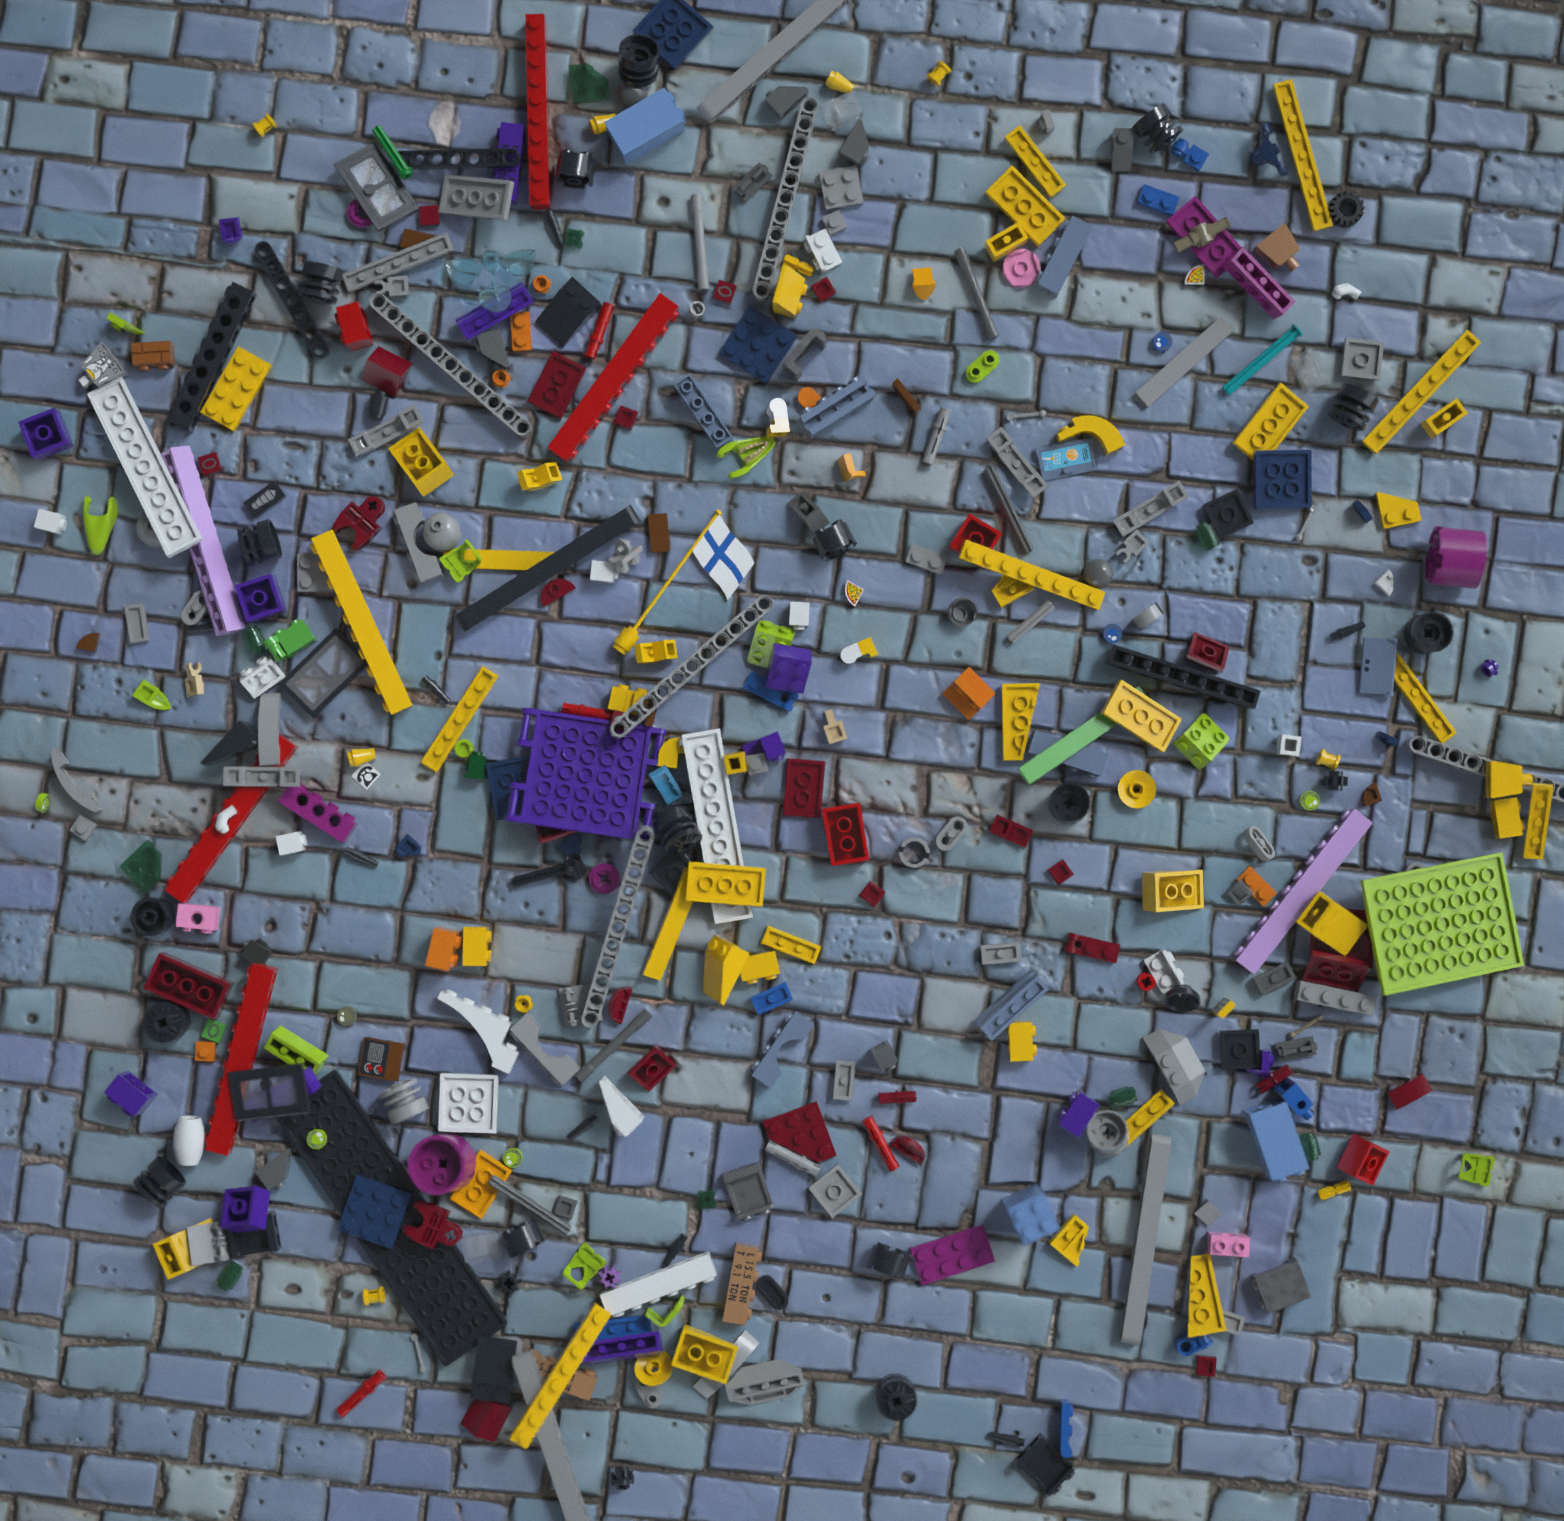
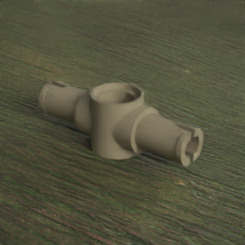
M1225 217L1212 224L1204 222L1193 227L1188 236L1173 243L1177 253L1191 246H1198L1200 248L1214 240L1213 238L1216 237V234L1231 227L1230 222Z

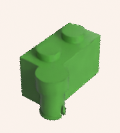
M296 619L289 624V628L284 631L283 629L276 631L272 634V637L263 642L266 650L271 652L276 662L281 661V658L283 660L288 659L317 641L305 620Z

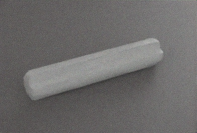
M1050 601L1045 602L1007 635V639L1014 644L1055 608Z

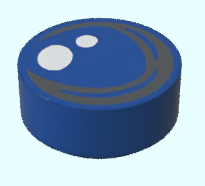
M1166 332L1156 334L1152 341L1154 349L1158 352L1167 351L1172 345V337Z
M1109 624L1103 629L1102 636L1106 642L1116 643L1122 637V630L1116 624Z

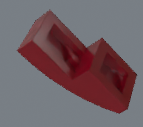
M998 814L989 831L1024 848L1027 847L1033 834L1032 829Z
M1421 1073L1406 1080L1404 1084L1389 1090L1387 1094L1397 1110L1423 1097L1433 1089L1424 1073Z

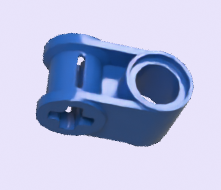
M1188 1332L1175 1339L1174 1348L1181 1355L1190 1356L1199 1350L1211 1346L1213 1340L1209 1339L1208 1334L1187 1338ZM1188 1342L1187 1349L1180 1350L1181 1343Z

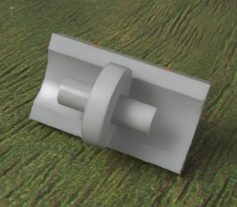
M619 539L615 542L616 553L607 559L608 565H615L617 573H626L629 571L628 565H635L640 562L638 554L643 550L642 545L634 547L630 545L629 540Z

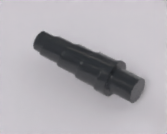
M553 210L547 211V223L558 246H562L565 243L558 219L555 217Z
M212 622L188 627L189 633H215Z
M1359 622L1339 628L1336 632L1330 634L1331 640H1341L1365 628V623Z
M427 675L424 676L422 681L426 684V688L439 697L446 705L449 704L451 699L434 679L431 680Z
M347 846L344 854L351 856L350 858L377 868L379 862L358 851L356 848L352 849Z
M595 1114L590 1118L587 1117L566 1135L567 1138L573 1140L589 1128H592L593 1124L599 1121L598 1117Z
M682 1233L678 1239H675L663 1261L665 1266L668 1267L685 1246L684 1243L688 1238L685 1234Z
M989 1432V1438L1015 1447L1016 1445L1024 1447L1025 1439L1019 1438L1018 1435Z

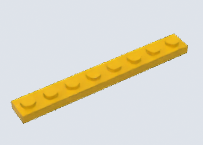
M1289 79L1272 85L1312 230L1315 232L1333 226L1293 81Z
M1467 329L1361 442L1374 454H1377L1481 344V341Z
M964 540L958 556L959 559L1096 610L1100 609L1105 592L968 540Z
M594 1302L509 1436L510 1440L527 1449L611 1316L609 1311Z

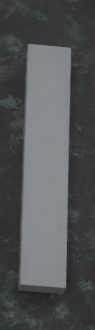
M446 232L344 273L342 278L348 293H352L374 284L377 280L387 279L455 250Z
M1222 317L1217 319L1135 393L1136 396L1148 408L1234 330Z

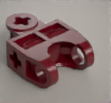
M375 496L366 498L360 506L351 501L339 514L331 530L333 529L334 534H338L342 529L345 530L348 527H352L355 530L356 536L351 549L356 552L370 543L383 529L376 521L385 512V503ZM372 503L376 504L377 510L372 509Z
M415 1200L413 1207L418 1209L423 1215V1224L421 1226L414 1225V1227L404 1225L402 1229L411 1239L431 1249L436 1247L438 1241L448 1246L455 1245L463 1235L462 1228L448 1220L451 1213L450 1210L434 1203ZM451 1230L454 1231L453 1238H450L449 1232Z

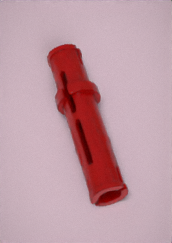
M603 302L592 335H589V343L584 353V356L589 359H596L600 345L604 342L603 337L615 308L611 303Z
M563 702L562 713L610 721L614 712L588 707L585 704L576 705Z
M873 1115L863 1119L862 1123L870 1135L869 1139L873 1140L888 1171L891 1172L899 1168L900 1165L883 1136L884 1132L879 1129Z
M378 1369L368 1380H364L362 1385L336 1408L338 1414L344 1418L366 1396L374 1393L375 1388L387 1379L384 1372Z

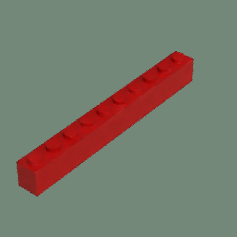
M525 14L529 203L532 210H551L547 21L545 14Z
M659 293L547 448L566 463L576 458L579 453L577 451L578 448L587 443L591 430H596L600 425L601 421L599 419L603 414L607 415L609 413L613 400L619 399L624 391L622 389L626 383L629 384L635 376L633 373L637 367L640 369L646 361L645 356L648 352L652 353L657 347L656 341L659 337L663 338L669 330L667 326L671 321L674 323L679 317V306Z
M279 733L280 765L260 766L258 753L255 757L257 761L253 766L250 765L249 767H285L298 746ZM234 786V793L230 798L227 797L221 805L223 808L220 811L221 813L231 805L237 811L227 821L229 830L224 834L216 830L215 824L219 813H215L210 820L212 823L208 829L205 828L199 836L201 838L200 841L189 849L188 853L190 855L186 860L183 859L177 866L178 872L167 880L166 892L182 903L189 902L270 786Z
M253 963L247 969L246 977H248V982L242 989L241 996L244 997L237 1009L238 1021L234 1023L232 1028L234 1037L233 1040H230L227 1051L230 1052L229 1057L225 1059L223 1064V1070H225L224 1077L220 1078L218 1084L220 1093L219 1096H216L213 1107H216L215 1113L211 1115L209 1120L211 1129L209 1133L207 1132L204 1140L206 1151L225 1156L232 1153L240 1121H236L228 1072L248 1070L254 1067L278 972L277 967ZM250 1081L240 1082L243 1101L246 1098Z

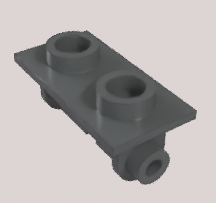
M759 162L732 189L747 202L773 175L768 171L769 169L765 164L762 165Z
M1313 1036L1275 1043L1279 1062L1317 1055V1044L1314 1042Z

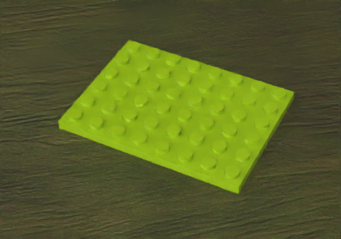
M1503 852L1360 880L1381 995H1390L1524 966Z

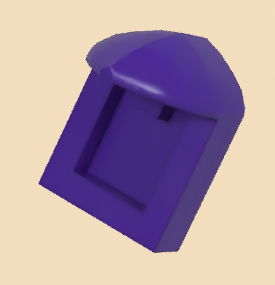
M240 218L219 219L221 240L228 245H235L243 238Z
M1262 1049L1261 1068H1248L1245 1070L1255 1076L1269 1078L1270 1066H1273L1274 1055L1270 1054V1050Z

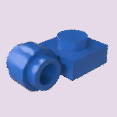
M1179 138L1175 140L1171 147L1172 154L1177 157L1186 156L1183 163L1199 172L1209 153L1194 144L1188 149L1189 143L1185 139Z

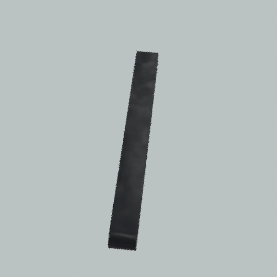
M629 505L454 615L464 632L639 523L641 521L633 507Z

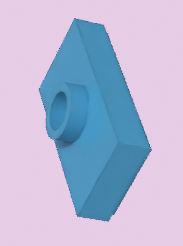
M666 765L649 773L650 778L667 805L684 796Z

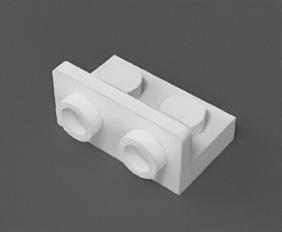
M826 229L811 236H805L803 245L807 253L811 252L814 258L812 263L816 270H820L821 274L842 264Z
M271 654L260 657L255 665L246 667L241 671V675H239L240 682L254 699L285 677V674L275 663Z
M1161 949L1143 959L1162 994L1176 985L1184 984L1183 978L1185 976L1179 967L1176 969L1173 964L1175 958L1170 951L1167 952L1165 949Z

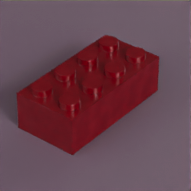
M161 952L156 958L143 989L207 1017L217 1019L221 1015L235 982L171 954Z

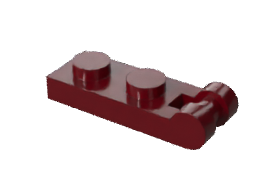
M1068 932L1067 938L1069 939L1064 947V951L1113 963L1117 962L1120 944ZM1076 940L1081 941L1080 948H1075Z

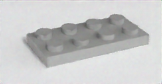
M445 175L439 213L507 221L514 182Z

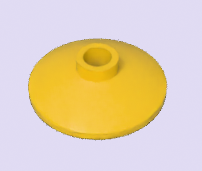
M1133 770L1127 772L1120 779L1118 795L1125 805L1131 808H1143L1153 801L1156 795V784L1148 773L1141 770ZM1134 786L1139 787L1138 793L1133 792Z
M665 1351L664 1354L637 1358L634 1367L635 1375L644 1385H661L672 1374V1360ZM658 1368V1371L652 1372V1369Z

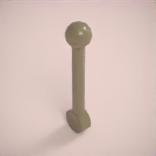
M1323 1015L1317 1016L1298 1030L1289 1032L1288 1037L1294 1039L1298 1033L1324 1018Z

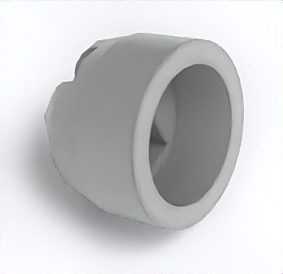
M699 301L693 302L689 307L690 315L695 318L701 317L705 312L704 304Z

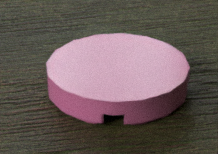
M1016 249L1010 252L1004 259L1002 270L1003 276L1008 283L1022 288L1028 287L1035 282L1041 267L1038 257L1033 252L1027 249Z

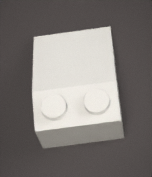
M604 1075L599 1083L612 1124L614 1125L613 1129L620 1136L624 1135L627 1137L643 1121L645 1116Z

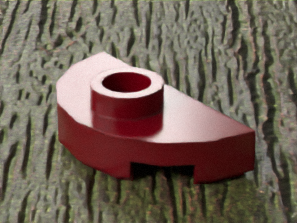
M554 579L548 582L541 592L543 607L548 606L577 588L566 579Z
M621 987L616 990L609 1001V1016L612 1021L622 1025L633 989L631 987Z
M897 1136L891 1140L890 1145L918 1165H922L925 1159V1151L916 1140L905 1136Z

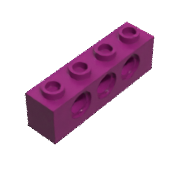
M1244 247L1233 251L1223 262L1222 266L1273 319L1284 315L1295 303V300Z
M301 782L300 787H287L278 800L279 803L340 842H347L358 825L354 821L355 817L347 812L345 814L338 811L339 807L332 802L327 804L322 800L323 797L314 791L313 793L306 790L307 786ZM302 795L307 797V804L304 806L299 803V798ZM319 805L324 810L321 816H317L315 813V808ZM333 816H337L340 819V823L336 827L331 824Z

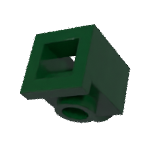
M471 751L470 758L466 759L465 765L468 774H464V778H486L487 756H483V752Z

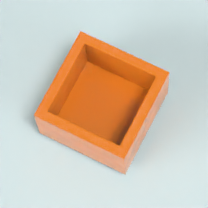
M441 926L435 927L425 966L446 971L457 966L459 955H456L457 949L462 946V931Z

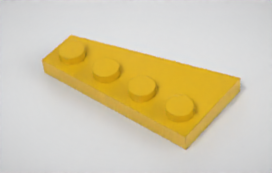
M1040 683L1001 684L1003 761L1023 760Z
M1208 1253L1191 1256L1187 1338L1226 1331L1211 1255Z

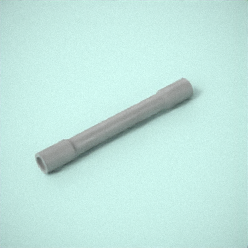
M702 194L691 195V206L694 219L698 291H708L710 288L703 225Z

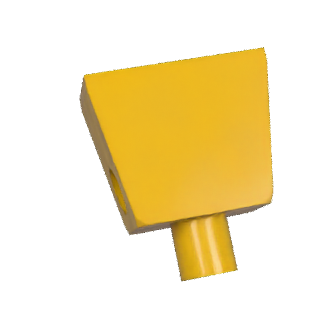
M1486 761V798L1522 793V785H1532L1533 783L1532 774H1522V766Z

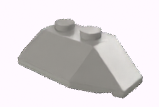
M1157 1029L1144 1036L1143 1040L1178 1104L1182 1105L1195 1098L1205 1074V1069L1187 1037L1162 1029Z
M778 1359L742 1367L725 1387L729 1402L754 1405L789 1397L800 1387H803L805 1382L801 1368Z

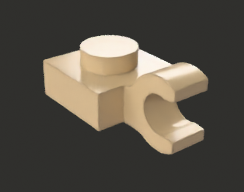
M192 663L185 664L187 678H184L187 697L204 694L202 675H198L201 671V663H194V669L192 668Z
M832 709L824 711L828 725L823 727L829 744L847 739L842 720L836 722Z

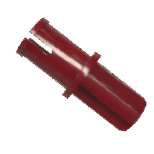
M1286 1064L1272 1074L1269 1073V1078L1266 1077L1255 1085L1258 1089L1265 1085L1259 1090L1261 1094H1264L1275 1085L1279 1086L1278 1083L1292 1075L1293 1072Z
M895 1090L896 1092H878L879 1105L894 1103L898 1105V1103L917 1101L916 1091L898 1092V1090Z

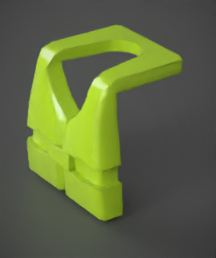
M467 539L464 540L462 545L439 559L446 570H450L449 574L456 583L462 581L464 576H468L482 562L481 556ZM468 547L475 554L476 560H464V553Z
M1462 1152L1460 1157L1461 1166L1456 1177L1459 1180L1463 1179L1489 1187L1491 1180L1490 1171L1493 1170L1495 1158L1488 1155L1481 1156V1154ZM1466 1159L1472 1168L1463 1172Z
M583 1243L580 1246L579 1251L575 1253L562 1273L580 1290L607 1263V1260L600 1254L595 1253L594 1249L587 1243ZM583 1267L584 1276L578 1282L571 1277V1269Z
M681 1294L664 1318L650 1307L646 1309L645 1316L659 1327H665L681 1310L685 1297Z

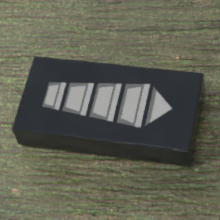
M274 480L243 503L256 519L284 499L286 495Z

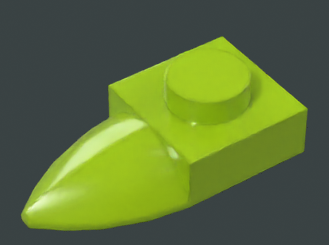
M111 312L108 314L106 319L111 322L110 326L116 330L124 329L134 334L145 335L143 331Z
M145 679L141 680L132 693L133 697L152 708L160 710L171 709L167 697L158 687Z

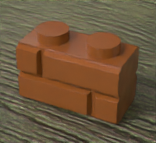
M170 340L131 344L132 364L134 367L139 368V371H150L152 367H158V370H169L170 366H175L174 343Z

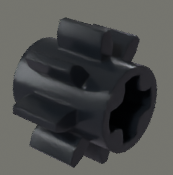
M1329 771V776H1324L1323 785H1328V790L1343 791V786H1348V777H1343V771Z
M508 1269L507 1275L500 1274L503 1280L499 1281L497 1285H502L503 1289L501 1292L506 1290L511 1295L513 1289L519 1291L520 1287L517 1283H521L522 1279L517 1278L518 1272L513 1274ZM508 1278H510L511 1281H514L512 1286H509V1283H506Z
M618 1466L615 1468V1472L610 1473L612 1486L615 1485L617 1490H627L630 1488V1484H634L633 1471H629L627 1466Z

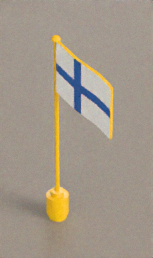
M715 510L716 513L634 627L629 626L628 629L624 627L613 641L614 645L612 647L621 654L629 653L634 644L639 640L637 636L639 632L636 629L692 552L703 569L720 586L727 600L754 565L753 558L748 550L724 523L720 510Z

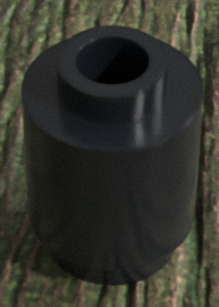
M375 390V394H370L367 409L369 417L383 420L384 415L387 413L390 398L386 396V392Z

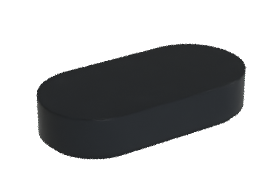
M771 1275L760 1276L757 1280V1289L774 1309L780 1310L785 1308L788 1304V1295Z

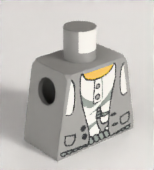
M100 343L81 364L86 374L78 380L84 388L89 387L92 383L101 387L120 376L124 378L129 374L108 346Z

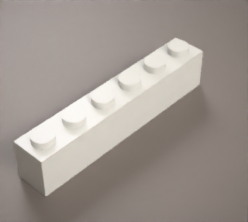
M707 1251L617 1285L615 1289L612 1287L601 1291L600 1297L604 1308L615 1318L623 1315L624 1311L630 1308L632 1311L641 1308L643 1303H655L664 1295L671 1297L678 1294L680 1289H692L696 1287V1283L701 1281L708 1283L714 1280V1276H717V1271L710 1252Z

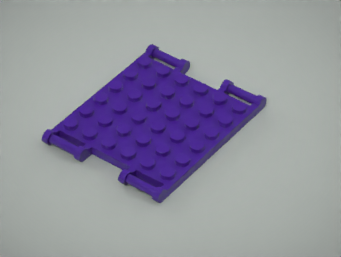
M522 708L521 731L516 746L531 748L526 784L510 783L511 795L508 814L505 815L504 821L634 840L640 809H644L643 825L651 827L652 815L656 804L641 802L646 766L653 768L661 767L658 766V757L667 730L636 725L622 738H614L609 731L610 720ZM536 716L533 741H529L527 736L530 717ZM614 731L616 734H622V733H623V732ZM653 734L656 735L653 759H647L650 736ZM519 791H525L521 816H516ZM643 831L639 836L641 839L646 840L650 837V834L647 831Z

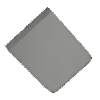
M1205 1199L1194 1214L1209 1226L1221 1216L1222 1212Z

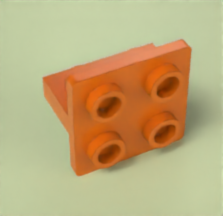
M968 667L942 694L967 720H970L995 695V692Z

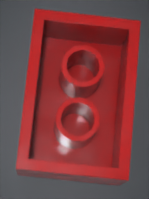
M860 803L822 809L831 866L870 860Z

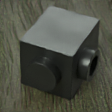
M260 938L257 940L251 939L250 941L247 940L242 946L241 950L243 952L240 956L252 964H266L273 950L267 947L268 944Z

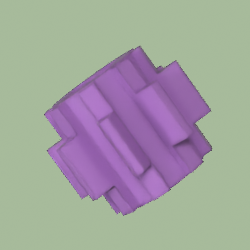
M605 1265V1271H599L598 1273L602 1277L599 1283H604L605 1289L608 1286L615 1289V1283L622 1280L618 1276L622 1271H616L615 1265L612 1268ZM608 1273H609L610 1275H613V1274H614V1277H613V1280H612V1281H611L610 1278H607V1279H606V1276H607Z

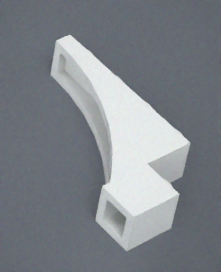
M449 989L441 991L437 999L461 1013L477 1030L492 1058L493 1063L491 1066L509 1074L520 1053L516 1045L509 1042L503 1043L513 1023L509 1021V1017L501 1013L499 1015L491 1013L492 1009L484 1005L480 1008L474 1005L475 1001L464 997V999L456 997L457 993Z

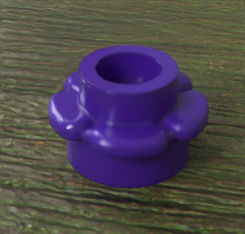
M1486 659L1480 668L1485 676L1491 677L1498 674L1499 666L1494 660Z

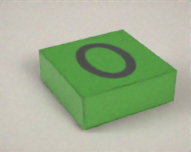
M208 1018L201 1037L221 1043L227 1025Z

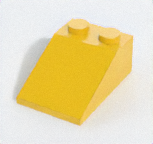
M785 264L782 266L773 299V313L795 319L796 314L801 313L803 303H800L802 295H806L808 285L805 284L803 276Z
M420 427L388 448L423 497L454 476L448 464Z
M1203 870L1142 872L1143 911L1165 912L1204 908Z
M713 935L705 951L703 993L724 1005L750 953L726 939Z
M685 1324L671 1366L726 1384L739 1346Z

